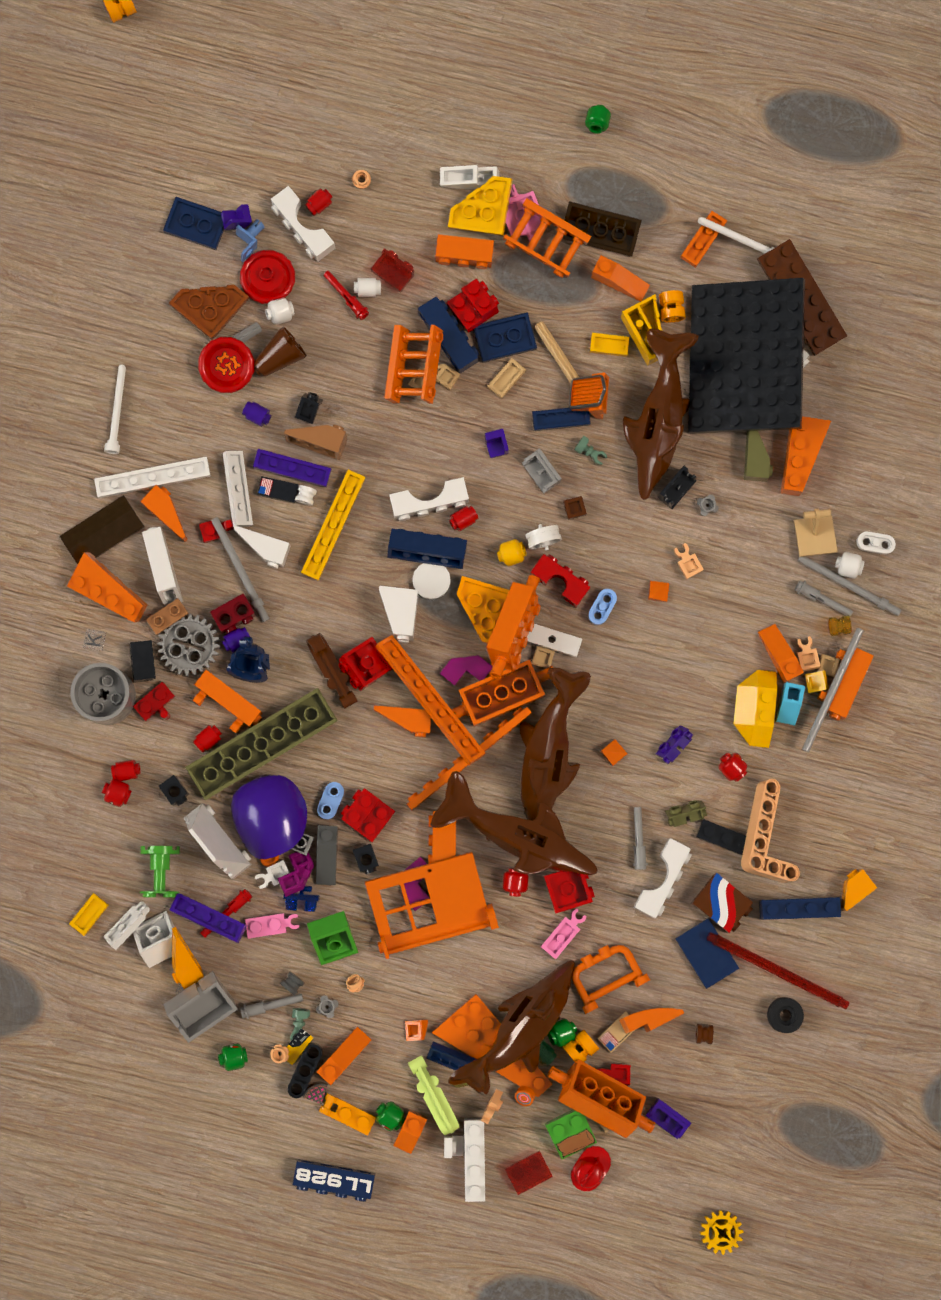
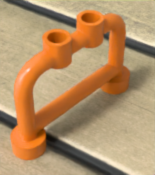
M606 945L598 949L599 954L593 957L589 954L581 958L582 963L573 969L571 978L585 1005L581 1007L584 1014L597 1009L598 1005L595 1000L631 981H634L636 987L650 981L647 973L643 975L632 952L626 946L616 945L609 948ZM616 953L624 954L633 972L588 995L579 978L580 973Z

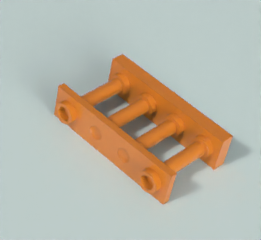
M526 198L522 205L525 208V213L512 236L509 237L505 234L503 238L506 241L505 245L512 249L516 247L554 269L553 273L557 276L568 278L570 272L566 268L579 246L583 245V243L587 245L592 236ZM537 215L541 218V223L526 247L517 240L531 216ZM552 224L557 227V233L545 254L541 256L533 250L547 226ZM569 234L574 237L572 239L573 243L558 266L550 261V258L563 236Z
M394 325L384 399L392 403H400L401 396H421L422 400L433 404V399L436 395L435 385L440 348L443 341L442 329L436 325H431L430 333H410V330L402 325ZM429 341L427 351H407L408 342ZM407 359H426L425 370H404L405 362ZM404 377H424L422 388H402Z

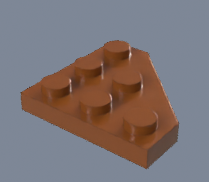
M235 285L200 287V289L187 288L181 289L169 304L213 340L248 301L249 296Z

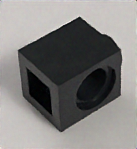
M176 775L171 776L158 786L173 806L176 804L178 806L182 805L188 800L186 797L190 795ZM173 787L180 789V794L177 797H172L170 794Z
M372 844L353 850L361 873L365 871L367 875L377 871L376 867L379 864ZM366 854L372 857V862L368 866L363 865L361 862L362 856Z

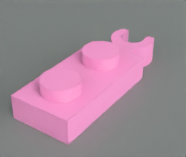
M578 909L573 910L570 920L565 917L541 945V948L554 959H557L580 931V928L576 925L584 922L586 919L585 915L581 919L575 917Z
M284 913L245 919L247 937L249 939L287 933L286 927L298 929L300 925H293L291 923V920L297 918L298 915L292 914L288 919H285Z

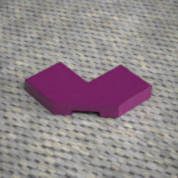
M479 655L452 658L440 672V675L455 686L466 671L481 681L486 678L493 666Z
M294 852L288 855L295 871L277 878L285 897L304 889L314 867L309 853L304 855Z
M420 856L405 870L426 865V863ZM425 878L404 883L409 904L429 899L427 894L418 885ZM421 906L414 907V911L418 910Z

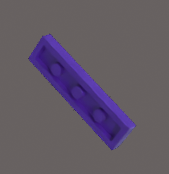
M262 449L257 450L253 464L255 469L326 488L332 470L329 467Z
M181 893L176 895L169 909L239 943L247 925Z

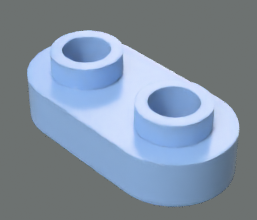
M603 589L598 594L588 613L589 621L592 624L601 625L607 620L617 601V595L613 590ZM605 596L610 597V602H605L603 598ZM595 613H600V614H601V618H600V619H596V618L594 617V614H595Z
M331 782L325 787L317 807V812L321 818L329 820L336 815L344 796V788L341 784ZM332 788H336L338 790V793L336 795L331 794ZM325 806L330 807L329 813H324L323 808Z

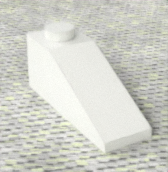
M234 526L235 532L265 562H268V566L276 569L279 566L284 567L291 547L290 543Z

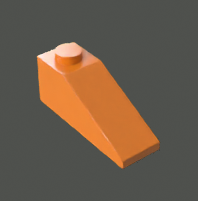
M600 255L592 271V279L640 302L650 286L620 264Z
M155 485L140 502L186 542L188 539L174 503L169 497L171 493L165 487L159 488Z
M776 624L758 632L783 684L804 673L795 654Z
M374 706L375 712L408 732L415 733L414 737L426 738V734L430 735L431 717L425 709Z
M357 1026L318 1069L317 1073L332 1085L372 1039Z

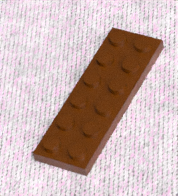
M790 239L757 258L769 280L805 279L804 340L814 356L847 337L846 332Z

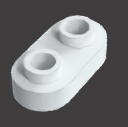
M868 531L861 533L856 540L860 550L882 555L890 554L896 546L894 538L890 535ZM863 539H867L869 545H864ZM883 542L888 545L886 549L882 547Z

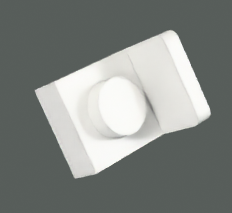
M444 1135V1158L463 1156L464 1136Z

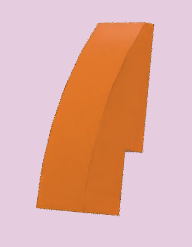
M675 1008L648 1009L619 1019L626 1034L641 1026L644 1027L646 1032H649L684 1014V1011Z

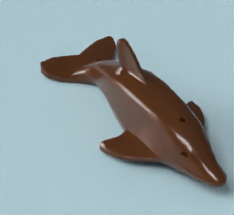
M649 329L647 331L646 340L660 364L658 379L646 400L640 418L638 420L627 416L623 418L625 438L637 457L638 488L640 497L643 500L649 498L653 488L668 470L676 446L683 434L684 425H682V418L688 411L689 398H682L677 358L697 342L699 336L693 333L668 334L659 329Z
M549 667V677L558 690L557 696L546 707L536 726L525 721L520 723V735L526 747L521 774V801L527 820L535 819L539 803H544L552 809L556 798L569 787L580 768L579 763L568 764L569 741L566 727L570 706L587 689L590 683L591 676L588 672L578 671L569 673L561 668Z
M458 771L451 773L447 783L445 800L434 813L430 826L442 828L461 819L468 820L486 836L487 841H492L503 850L519 858L513 870L521 874H536L547 869L576 872L585 875H595L597 873L596 865L566 840L560 821L549 806L539 803L537 816L534 820L498 814L478 808L472 799L464 776Z
M573 960L567 961L531 988L519 992L499 1005V1012L508 1011L499 1027L492 1048L481 1058L454 1071L448 1079V1083L456 1088L469 1085L479 1094L487 1095L490 1089L489 1072L503 1069L520 1058L523 1060L528 1071L534 1072L539 1064L540 1043L549 1034L567 1003L575 962Z

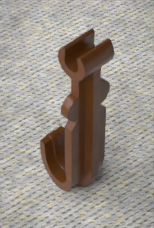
M321 633L312 635L311 638L306 640V643L324 677L329 679L327 682L328 688L337 690L340 696L339 700L344 709L358 702L353 691H350L346 685L349 680L348 675L343 672L341 673L339 662Z

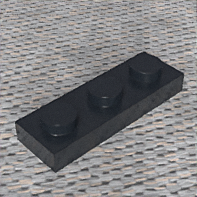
M703 819L696 838L743 855L746 836Z

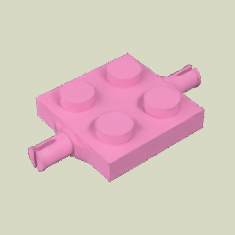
M514 184L511 188V197L505 223L510 237L525 213V208L522 207L525 199L528 198L538 204L534 191L518 194ZM537 215L531 216L520 237L527 236L530 242L541 223V218Z

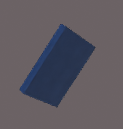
M175 197L163 232L217 250L224 232L221 212Z
M528 312L483 323L474 329L482 363L537 350Z
M709 918L675 938L706 989L739 969Z

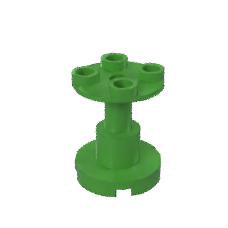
M141 846L140 854L150 855V870H154V890L140 891V893H143V897H156V894H163V897L167 898L176 897L179 891H165L166 870H170V855L180 854V846H176L175 850H172V846H150L148 850H145V846Z

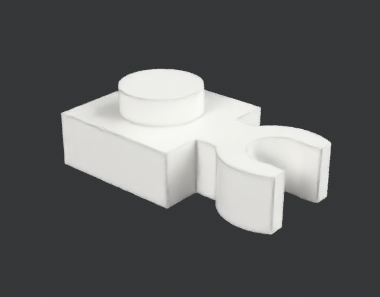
M283 860L267 867L268 874H258L255 876V879L264 878L265 883L259 886L260 889H263L271 881L274 886L278 885L277 878L290 872Z

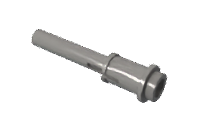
M800 580L795 587L798 595L801 593L813 601L818 600L847 617H850L853 613L851 609L820 593V590L806 584L805 580Z
M634 807L636 846H633V866H635V870L646 869L648 863H646V846H643L642 808Z
M298 994L267 1003L261 1001L247 1006L243 1004L244 1006L240 1007L243 1019H249L251 1016L265 1014L267 1010L302 1002L303 996Z

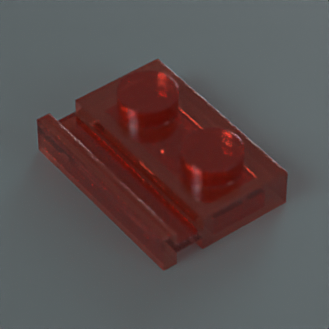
M540 1150L505 1168L517 1195L553 1177Z

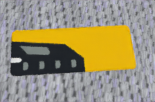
M303 1029L299 1030L287 1046L289 1050L287 1062L291 1065L295 1063L313 1039Z

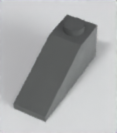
M318 825L316 885H336L338 826Z

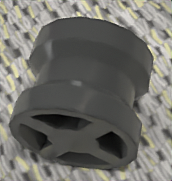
M289 971L286 980H282L280 984L290 993L296 995L297 989L303 986L305 982Z

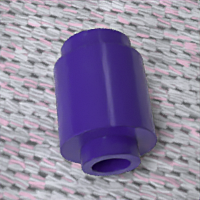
M248 401L242 411L245 419L261 427L264 424L267 425L272 416L269 409L256 402Z
M245 627L242 629L238 628L223 636L224 641H222V644L227 652L231 650L234 653L240 647L239 640H244V637H250Z

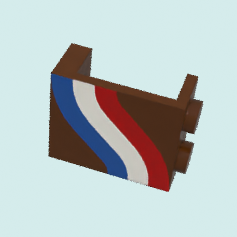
M718 873L713 874L691 902L694 907L699 908L720 925L726 933H730V931L735 932L741 924L739 920L742 916L746 917L753 909L751 907L753 902Z

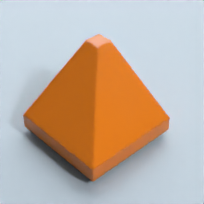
M650 581L648 600L667 602L669 583Z
M616 739L600 751L612 766L628 754Z
M428 1020L405 1021L406 1041L424 1040Z

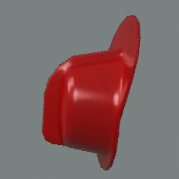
M599 1146L587 1148L572 1168L571 1180L573 1185L581 1191L596 1189L610 1169L611 1158L609 1153Z

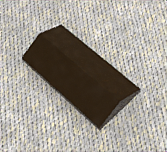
M569 201L565 216L566 222L592 236L587 243L588 246L633 256L642 222L641 219ZM567 234L562 239L573 241L574 237Z
M123 495L62 534L60 538L78 564L84 552H90L97 558L145 526Z

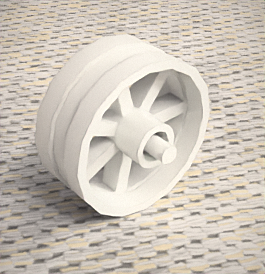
M539 524L538 529L525 534L526 540H528V547L531 550L545 548V551L549 550L548 546L562 540L558 525L542 527V524Z

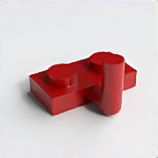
M161 682L133 707L145 721L149 720L157 712H159L163 719L168 720L170 713L164 706L176 696L164 682Z

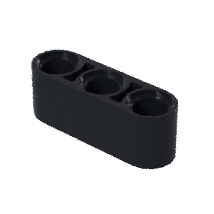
M317 1043L309 1044L302 1054L287 1089L288 1094L292 1098L302 1097L308 1088L323 1054L322 1047ZM316 1047L319 1051L318 1057H310L308 1054L309 1048ZM307 1065L310 1068L311 1072L308 1076L300 1073L301 1066ZM297 1083L302 1086L300 1094H295L292 1091L293 1084Z

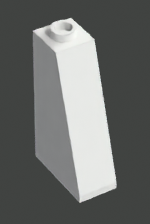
M161 527L149 528L147 531L142 532L157 592L164 606H167L177 598L182 603L183 598L164 533Z

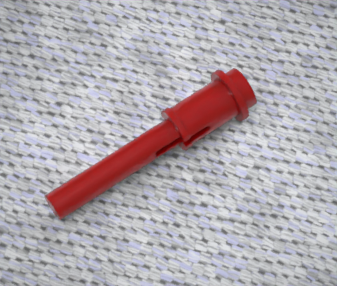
M329 270L324 273L323 276L347 301L346 305L356 314V318L360 320L365 319L369 315L368 308L364 307L355 296H351Z
M246 889L240 890V893L227 904L228 907L222 914L230 916L233 912L237 913L247 902H251L250 899L253 896ZM204 928L200 933L206 938L212 930Z

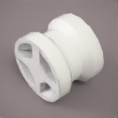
M299 485V493L295 497V501L313 506V496L316 495L317 490Z

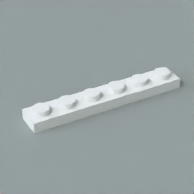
M207 457L95 478L94 481L97 497L104 498L153 488L155 485L160 487L210 477L211 474Z

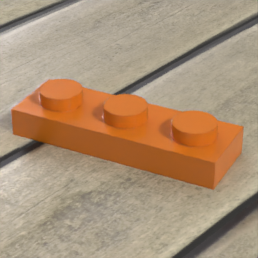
M713 211L706 218L721 226H725L727 223L726 219ZM701 225L680 258L696 268L719 233Z

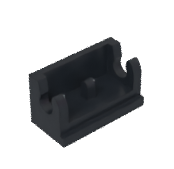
M683 466L661 491L658 498L669 508L673 509L696 483V476L694 474L691 475L688 472V468Z
M152 640L130 642L133 683L156 679Z

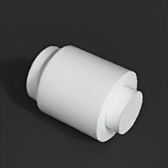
M358 278L357 282H354V293H358V297H376V295H381V281L376 280V278Z

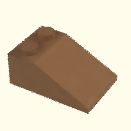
M323 425L284 431L286 442L339 461L347 443L346 431H343L344 428L338 425H333V427Z

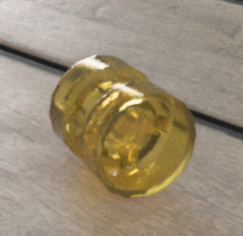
M849 615L842 616L839 619L829 617L828 624L831 636H838L839 633L844 635L851 634L852 626Z

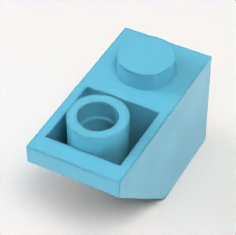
M788 682L783 684L776 722L795 726L802 706L805 686Z

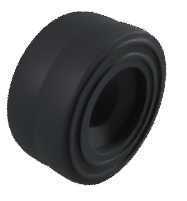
M782 997L770 1004L767 1011V1019L771 1027L776 1031L792 1033L802 1025L804 1012L796 1000ZM785 1009L791 1013L788 1021H783L780 1018L781 1011Z

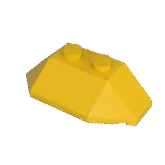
M756 670L737 686L733 725L749 746L769 748L777 698L776 672Z

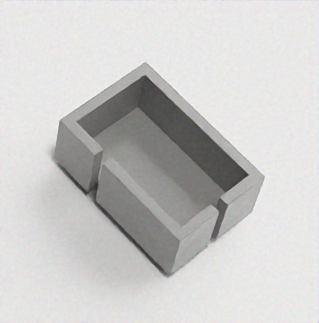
M213 971L198 981L199 985L196 986L194 983L163 1004L167 1016L178 1027L188 1043L238 1010L233 997Z

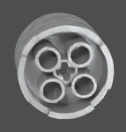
M107 663L90 664L80 670L72 682L70 691L75 709L83 717L101 725H113L123 721L131 713L136 698L135 687L131 679L118 668ZM104 691L109 693L107 699L101 698Z

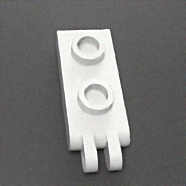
M143 901L138 905L132 906L104 935L110 946L116 950L146 919L150 908Z

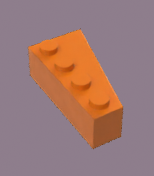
M802 416V429H789L781 494L800 496L803 492L830 426V420Z
M90 552L83 553L67 587L132 622H139L148 604L122 583Z

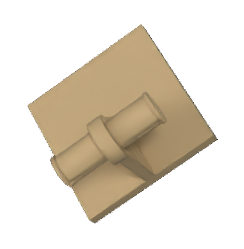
M818 508L814 509V511L803 512V519L794 520L799 557L838 552L830 509L819 510Z

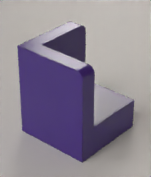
M241 204L236 210L221 212L224 230L236 229L237 225L245 229L252 223L248 204Z
M503 429L485 433L484 438L490 458L509 453Z

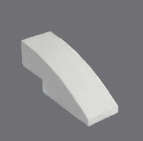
M477 165L440 167V186L475 190L485 184L492 176L499 177V170L497 166L479 168Z

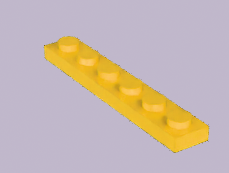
M347 470L301 574L319 581L366 479L364 476Z

